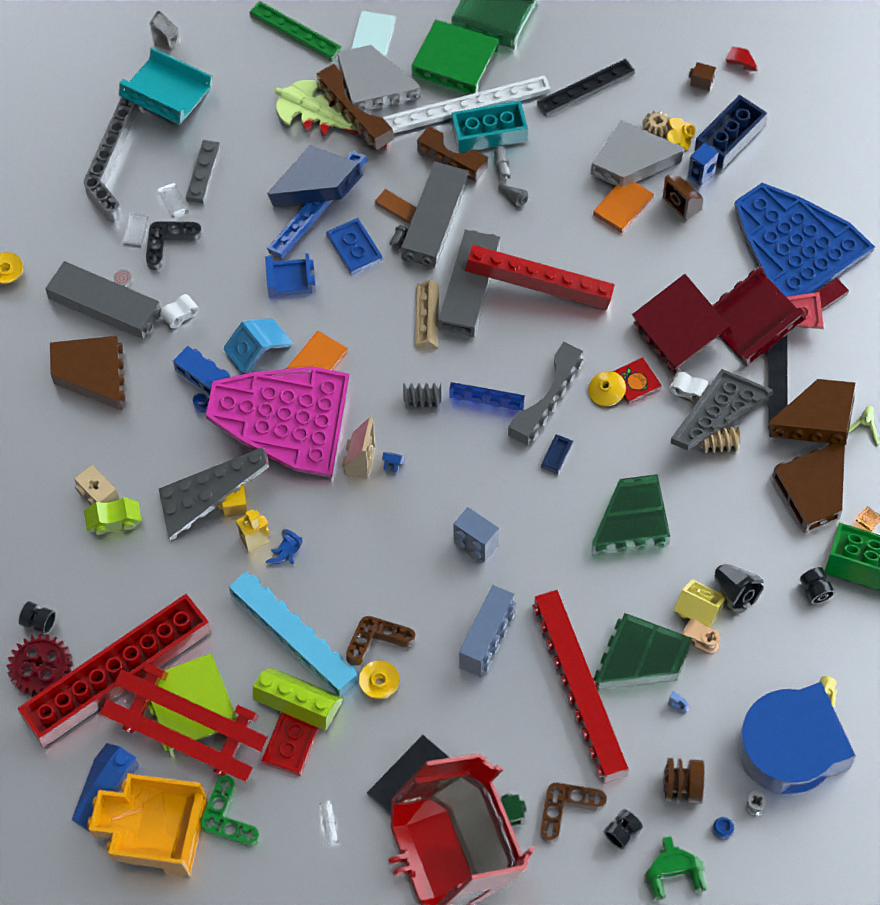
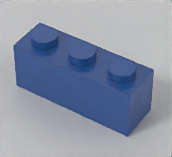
M189 346L173 360L175 371L209 396L213 381L230 378L226 370L219 369L211 359L207 360L197 349L193 350Z

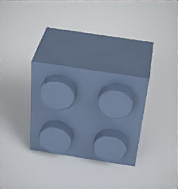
M469 507L453 523L454 543L459 548L468 550L475 559H481L485 562L499 546V527Z

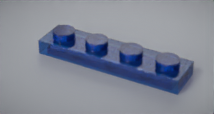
M454 382L450 383L449 398L454 400H465L474 404H487L496 408L504 407L513 411L524 410L525 395Z

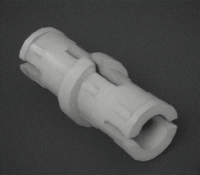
M498 146L497 149H494L495 166L498 169L500 180L507 181V177L508 179L511 178L508 167L509 160L506 158L505 148Z

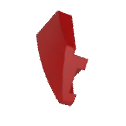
M732 46L725 58L727 64L742 65L744 70L757 72L758 67L749 50Z

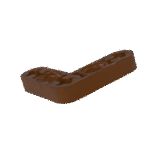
M365 616L360 620L347 648L346 661L354 666L362 664L373 639L405 648L411 647L415 643V631L409 627L372 616ZM370 625L368 628V632H366L365 627ZM384 629H390L392 633L387 635L384 634L382 631ZM364 638L367 642L359 643L357 639ZM356 649L359 650L358 655H356V657H353L355 655Z
M563 783L550 784L547 788L540 835L542 840L546 843H553L558 839L564 805L601 810L606 805V794L602 790ZM555 789H558L560 793L557 797V803L553 802V793H550L554 792ZM573 792H580L583 798L580 801H574L571 798V794ZM586 793L589 794L588 798H591L588 799V803H585ZM596 796H600V800L603 801H599V804H595V800L593 799H595ZM550 808H555L558 810L559 815L552 818L548 816L547 811ZM549 823H553L552 831L556 833L552 834L551 837H548L546 833Z

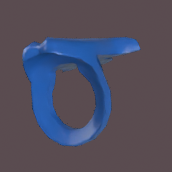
M283 529L281 532L283 541L277 549H271L272 553H280V555L276 558L268 559L265 563H281L289 556L290 563L294 564L293 557L303 543L302 537L288 529Z

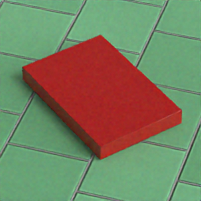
M281 712L261 763L300 776L319 728Z

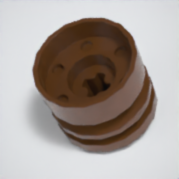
M667 758L663 772V790L666 802L672 801L673 793H675L676 802H680L682 793H686L688 803L702 804L704 760L689 759L687 768H683L682 759L678 758L677 768H675L673 758Z

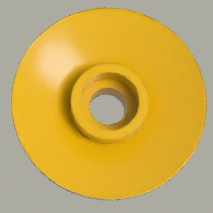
M2 252L0 253V284L11 283L22 274L23 262L14 253Z
M613 371L598 373L592 378L588 387L591 400L603 407L613 406L620 402L626 391L624 379ZM605 384H609L608 388H603Z
M381 660L367 664L359 676V684L362 691L374 699H384L391 696L397 690L400 682L397 669L391 663ZM382 680L383 684L377 685L376 682Z

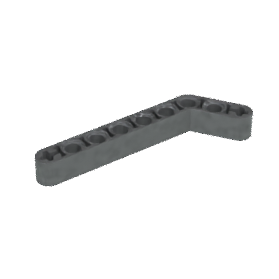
M123 97L120 98L83 182L87 196L110 222H116L121 218V210L118 201L105 185L139 110L137 104Z

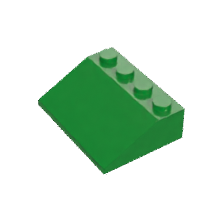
M839 522L824 572L833 577H839L852 583L880 590V535Z

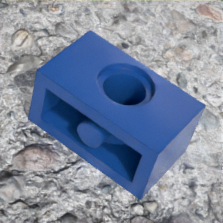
M706 143L702 144L690 156L687 177L699 186L706 183L715 174L718 152Z

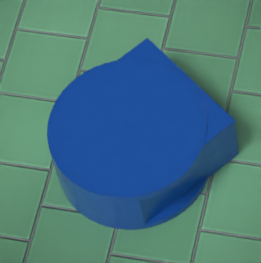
M822 682L799 690H776L759 698L750 707L745 716L738 743L740 760L749 777L762 788L780 795L807 793L822 784L827 777L849 770L856 757Z

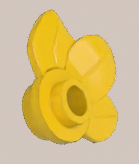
M678 117L670 118L668 122L671 130L667 133V141L679 144V146L685 148L684 151L688 150L691 146V139L696 134L695 126L688 122L684 123Z

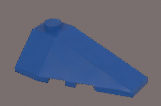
M106 743L92 763L72 821L89 832L87 825L89 817L93 815L94 809L92 805L94 797H97L99 790L118 793L121 791L122 783L127 779V775L134 774L140 766L134 755L120 746Z

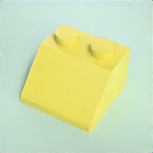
M692 579L682 589L673 610L678 612V615L683 618L694 619L707 627H711L726 601L722 593Z

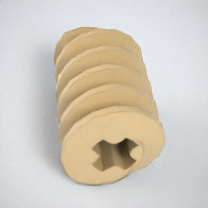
M730 427L728 432L726 428H722L721 432L717 431L700 442V448H703L705 453H708V449L711 448L712 452L715 453L716 447H719L720 452H723L726 446L728 452H730L731 447L734 446L735 450L738 451L740 445L739 427H737L736 432L733 427Z

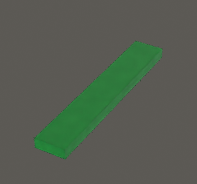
M261 1L249 11L251 17L330 61H333L337 56V52L342 51V46Z

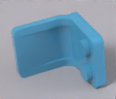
M252 319L240 323L225 344L224 351L242 373H249L266 350L290 347L293 342L274 319Z

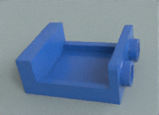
M309 253L305 254L306 259L273 262L272 256H265L269 297L312 293V286H315V275H311V271L314 270V262L310 260Z

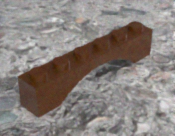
M335 64L317 73L318 81L316 83L321 91L324 90L328 99L336 104L339 112L345 114L349 123L355 125L357 132L365 136L369 145H373L378 150L394 140L393 128L383 117L365 113L351 103L345 93L344 75Z

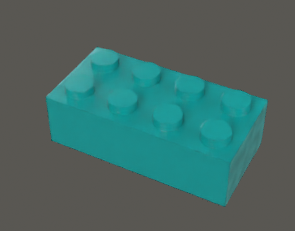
M521 100L451 112L452 129L459 153L468 152L472 149L479 150L528 141V125Z

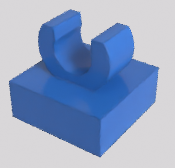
M383 452L382 460L386 461L384 463V470H388V465L392 463L394 465V472H397L399 464L404 463L405 456Z

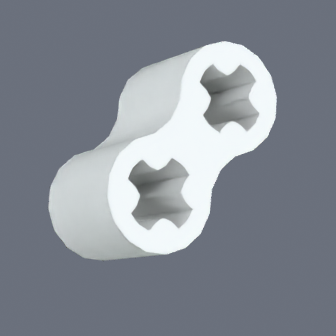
M185 294L180 296L174 303L163 307L160 315L171 328H177L185 320L196 316L199 312V307L189 295Z
M676 372L669 391L675 396L685 397L697 403L709 387V383L704 379L694 378L685 372Z

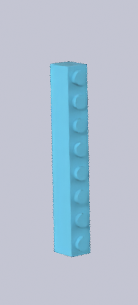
M247 571L229 586L231 596L337 695L342 697L358 682L356 669L352 665L344 663L342 656L337 651L333 652L330 650L328 643L324 639L316 637L314 630L310 626L302 624L301 618L296 613L292 614L288 611L287 605L282 600L278 601L274 598L273 592L268 587L264 588L260 585L261 582L255 575L251 576Z

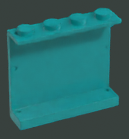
M151 47L149 60L130 81L121 80L118 96L180 125L211 89L212 76Z

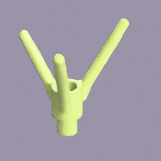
M872 406L866 407L862 416L850 426L849 433L859 424L870 426L875 444L879 445L873 421L874 413Z

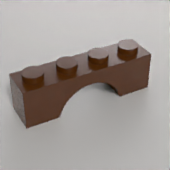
M428 126L417 139V151L422 155H427L438 163L469 171L468 179H472L475 182L478 181L488 168V157L474 149L465 153H455L448 150L444 145L443 133L431 126Z

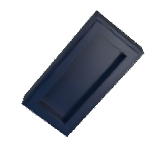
M556 434L544 457L541 468L559 475L571 450L573 440Z

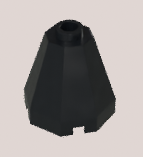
M730 564L720 565L715 570V582L728 607L734 612H744L747 609L744 606L748 603L751 606L756 603L764 590V586L761 584L764 583L763 579L756 574Z

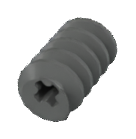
M403 383V400L406 407H409L411 402L414 407H417L418 402H420L422 407L425 406L426 402H428L429 407H432L434 401L436 406L439 407L442 401L441 383L439 388H437L435 383L432 384L431 388H429L428 383H425L424 388L421 387L420 383L417 384L416 388H414L413 383H410L408 389L405 383Z

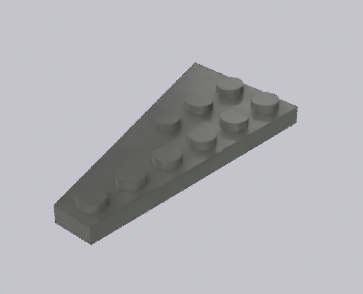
M721 369L671 438V444L687 451L772 396L773 390Z
M263 447L159 488L168 538L173 541L177 538L176 535L184 529H189L194 521L198 518H203L214 510L232 492L236 493L240 490L241 485L248 480L252 481L269 468L266 450Z

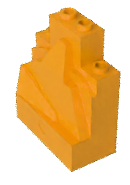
M128 774L127 779L122 783V793L98 791L97 797H94L93 815L89 817L87 827L93 837L112 839L108 841L107 853L114 861L162 868L165 874L190 877L202 827L201 819L206 809L208 797L201 783Z

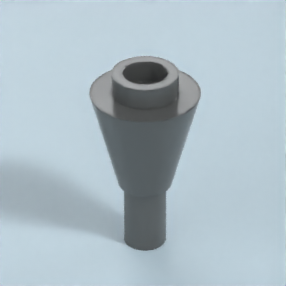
M503 183L498 185V189L506 193L517 206H522L528 201L527 190L508 187Z

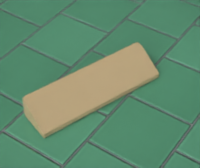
M431 279L417 284L415 347L437 348L439 285Z

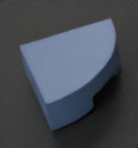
M673 691L669 697L668 705L686 714L689 710V704L682 696Z

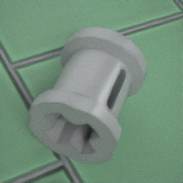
M752 792L749 795L745 807L749 815L759 816L763 813V808L766 805L764 794Z

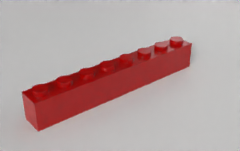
M473 244L465 271L603 310H607L615 285Z

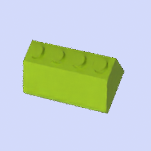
M272 667L262 671L253 685V700L325 731L344 701V697Z

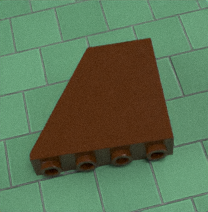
M117 336L50 342V370L53 383L122 410V402H126L125 391H122V386H125L124 375H121V370H124L123 358L120 359V354H123L122 342L119 343Z
M817 379L770 420L769 437L847 445L855 401L856 382Z
M828 444L822 449L812 450L805 456L799 455L790 462L779 463L774 468L772 477L804 533L840 519L843 507L845 445Z

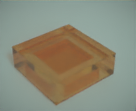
M867 506L857 516L855 521L872 532L880 523V514Z

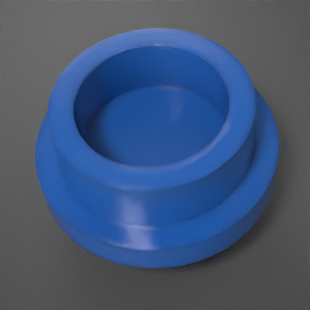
M721 817L715 820L713 831L720 838H728L733 834L734 824L730 819Z

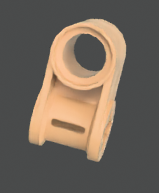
M690 619L680 639L684 643L706 653L717 652L720 640L718 631L703 625L697 620Z

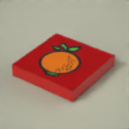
M643 357L613 371L624 379L626 385L624 398L628 404L662 389L661 383Z

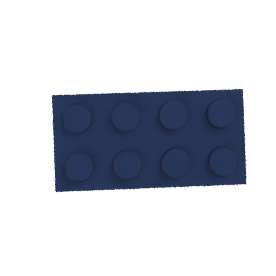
M739 94L696 138L694 151L704 143L713 147L718 152L716 166L723 170L765 127L768 113Z

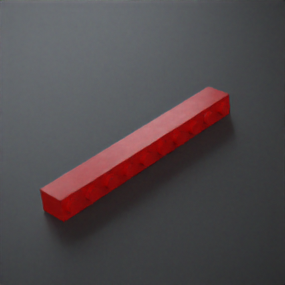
M558 590L535 596V601L532 605L535 616L539 615L541 620L539 622L541 632L546 633L548 638L546 639L548 650L553 651V662L556 669H560L561 683L568 689V701L575 707L574 716L576 721L582 725L581 734L584 741L587 740L589 743V755L591 759L595 758L597 764L595 769L598 777H602L604 783L628 776V765Z

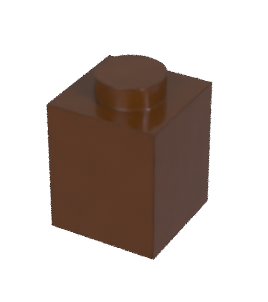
M696 62L695 67L691 68L689 72L690 86L710 91L715 80L717 67Z

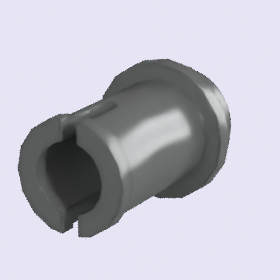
M399 225L395 228V234L389 242L393 248H400L408 228L404 225Z

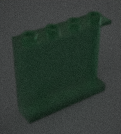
M461 0L451 17V25L499 39V45L515 50L517 38L533 7L538 6V0Z

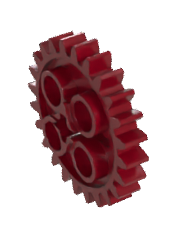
M39 634L38 639L31 635V641L29 642L24 638V645L17 643L18 651L11 650L14 657H8L11 664H7V668L10 670L7 674L11 678L12 685L16 684V689H22L21 691L24 695L29 691L30 696L33 697L35 692L39 694L70 673L72 670L69 667L74 666L71 661L73 657L69 653L68 646L64 647V641L58 643L59 640L56 636L51 640L49 634L43 639L42 635ZM37 652L36 656L29 657L31 653ZM51 656H57L56 659L49 661ZM28 670L32 671L29 675H23ZM46 674H51L48 679H43Z

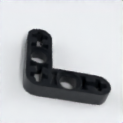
M153 222L149 227L146 262L148 268L158 270L163 266L166 240H198L202 236L201 225L197 222ZM174 228H179L180 232L177 234L171 233V230ZM157 229H160L158 233L159 237H157L155 233ZM154 243L161 244L157 249L151 247ZM154 255H156L157 260L155 261V263H152L154 261Z

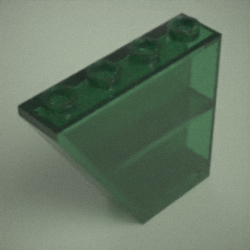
M658 474L619 479L593 539L591 554L624 553L627 550L636 549L640 551L649 547L662 548L669 545L670 532Z
M624 613L622 619L618 618L615 625L617 632L615 636L611 635L607 645L610 649L608 653L604 652L600 664H603L602 668L596 671L593 678L594 682H596L597 690L677 681L693 638Z

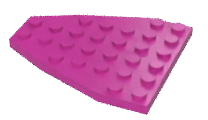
M312 366L252 372L213 381L206 419L238 442L253 450L263 447L268 458L293 471L332 478L350 374Z

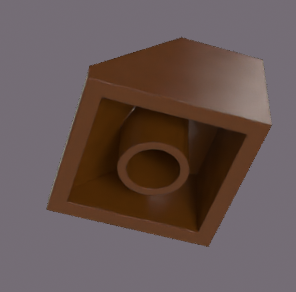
M665 176L662 198L685 221L702 210L703 197L700 193H696L687 181H684L680 176Z

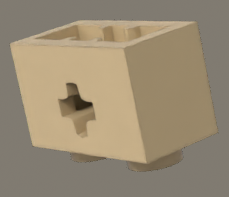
M93 465L74 478L76 491L81 496L85 495L90 505L95 502L107 503L119 499L117 489Z

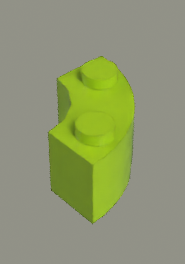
M125 497L113 502H95L84 510L87 531L95 532L97 535L120 530H131L135 525L142 522L139 502Z

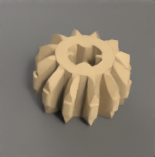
M654 110L652 114L647 113L642 123L643 130L658 137L667 138V133L671 130L668 122L670 119L668 113L662 114L661 110L659 113H656Z

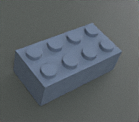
M495 585L491 586L459 651L460 669L482 677L484 671L488 672L492 662L490 658L492 654L496 655L500 646L498 642L507 633L508 627L506 625L508 621L513 620L516 610H514L516 606L514 593Z

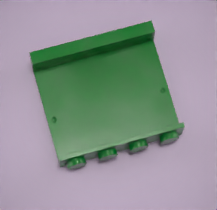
M435 19L411 65L412 76L469 95L478 93V83L494 51L499 52V39Z

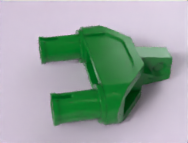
M671 836L664 837L662 840L664 850H660V855L645 874V880L650 883L653 900L658 901L659 896L660 900L667 897L662 883L663 879L685 874L691 875L696 893H699L700 889L702 892L708 890L703 873L705 871L704 862L687 851L674 847Z

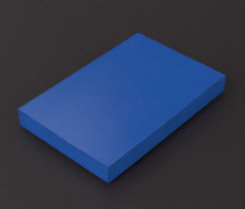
M359 218L326 232V236L351 275L383 261V256Z

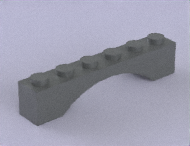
M566 342L562 343L554 356L555 379L550 390L538 403L528 409L517 412L508 426L509 437L527 446L531 440L534 441L537 438L538 429L546 424L547 415L550 411H554L557 405L556 401L559 397H563L567 384H571L575 378L576 370L581 369L583 366L582 350Z

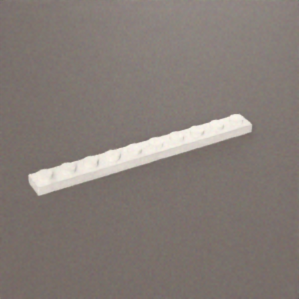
M544 75L383 118L393 128V133L451 119V112L525 100L548 94L551 88Z

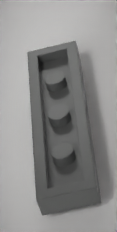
M202 141L187 190L186 201L204 204L220 151V142Z

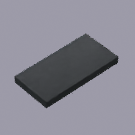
M422 735L367 792V795L391 816L392 798L427 761L450 757ZM436 781L417 783L407 795L420 793Z

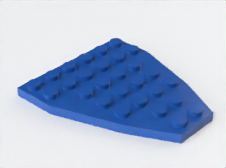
M765 183L759 184L744 194L734 204L744 237L759 267L763 268L764 274L786 297L816 292L870 254L875 248L850 222L800 196Z

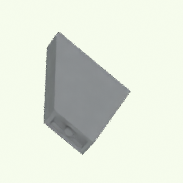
M372 45L337 52L340 71L344 75L348 98L358 109L365 111L421 98L420 85Z
M621 120L593 160L590 174L615 186L624 187L680 163L683 160L685 148Z

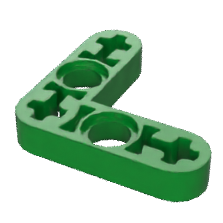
M227 775L221 776L215 784L201 819L202 829L207 834L247 847L255 846L260 838L256 827L225 817L235 792V783L232 777ZM226 782H229L230 788L227 787L225 789V796L221 795L223 792L221 784L225 785ZM216 800L224 802L223 808L219 810L214 809L212 806ZM211 820H214V823L216 825L221 826L220 832H218L219 828L217 826L212 825L210 828H208L206 822H211ZM228 825H233L236 827V831L232 835H227L224 832L225 828ZM240 828H242L243 834L249 835L250 832H253L255 838L247 840L245 835L240 834Z

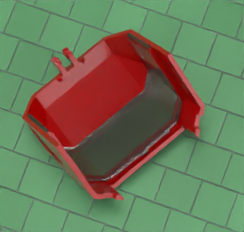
M480 753L427 761L392 798L390 828L400 854L389 858L388 862L389 865L404 862V867L396 868L392 873L394 877L409 875L420 905H475L512 883L527 869L529 858L536 847H530L522 854L493 783V780L504 769L498 765L493 766Z

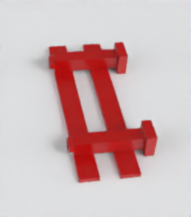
M146 663L143 670L147 674L144 679L121 669L114 684L136 694V697L130 709L107 699L100 715L122 724V729L131 734L137 731L214 767L213 772L223 777L227 773L247 783L254 767L234 757L241 743L259 752L262 751L268 737L248 728L251 721L257 722L259 714L237 705L234 712L238 716L233 721L159 687L160 680L166 681L169 674L160 668ZM152 701L227 736L221 752L144 717L143 715L149 702Z

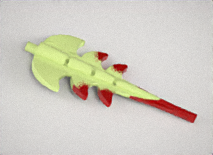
M301 80L293 83L288 88L281 89L277 87L275 89V94L280 96L276 103L277 116L286 125H290L291 120L301 113L302 125L306 131H310L311 125L319 120L320 132L323 136H326L328 130L335 126L365 138L363 134L357 132L355 125L349 123L346 116L342 115L343 112H339L336 105L329 107L331 101L326 93L313 97L314 93L319 90L317 81ZM389 142L388 144L384 145V147L388 148L389 145H390V142Z

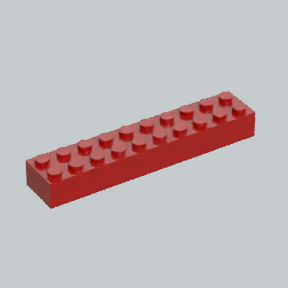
M186 593L17 709L22 719L44 748L102 708L107 699L112 701L126 691V689L114 684L121 669L144 679L147 674L143 670L146 663L160 668L211 633L209 621Z

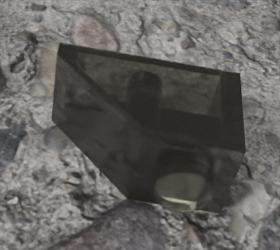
M157 11L150 22L154 45L173 51L181 40L179 30L162 12Z

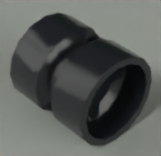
M822 567L810 569L800 577L804 589L808 590V597L812 604L825 602L835 594L832 585L827 581L828 577Z
M28 601L23 606L19 615V625L29 629L34 627V631L47 635L54 625L56 612L46 607L41 608L40 605Z
M623 809L615 817L616 822H611L603 831L607 839L622 850L632 841L631 836L636 837L643 829L640 820L626 809Z

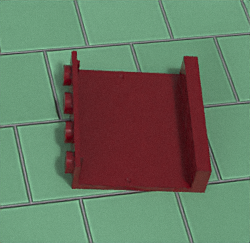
M761 266L758 269L752 270L746 279L736 283L729 293H724L718 302L714 305L712 304L733 332L728 337L724 334L720 336L748 366L806 319L805 312L800 307L797 309L764 274Z
M683 274L632 314L635 320L633 322L635 327L639 331L642 329L646 333L643 335L649 344L652 342L655 344V351L660 357L664 356L667 359L666 364L672 371L675 369L677 372H681L679 367L721 334L728 337L733 333L728 323L686 274Z

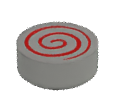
M119 270L114 275V282L129 287L133 282V278L128 270Z

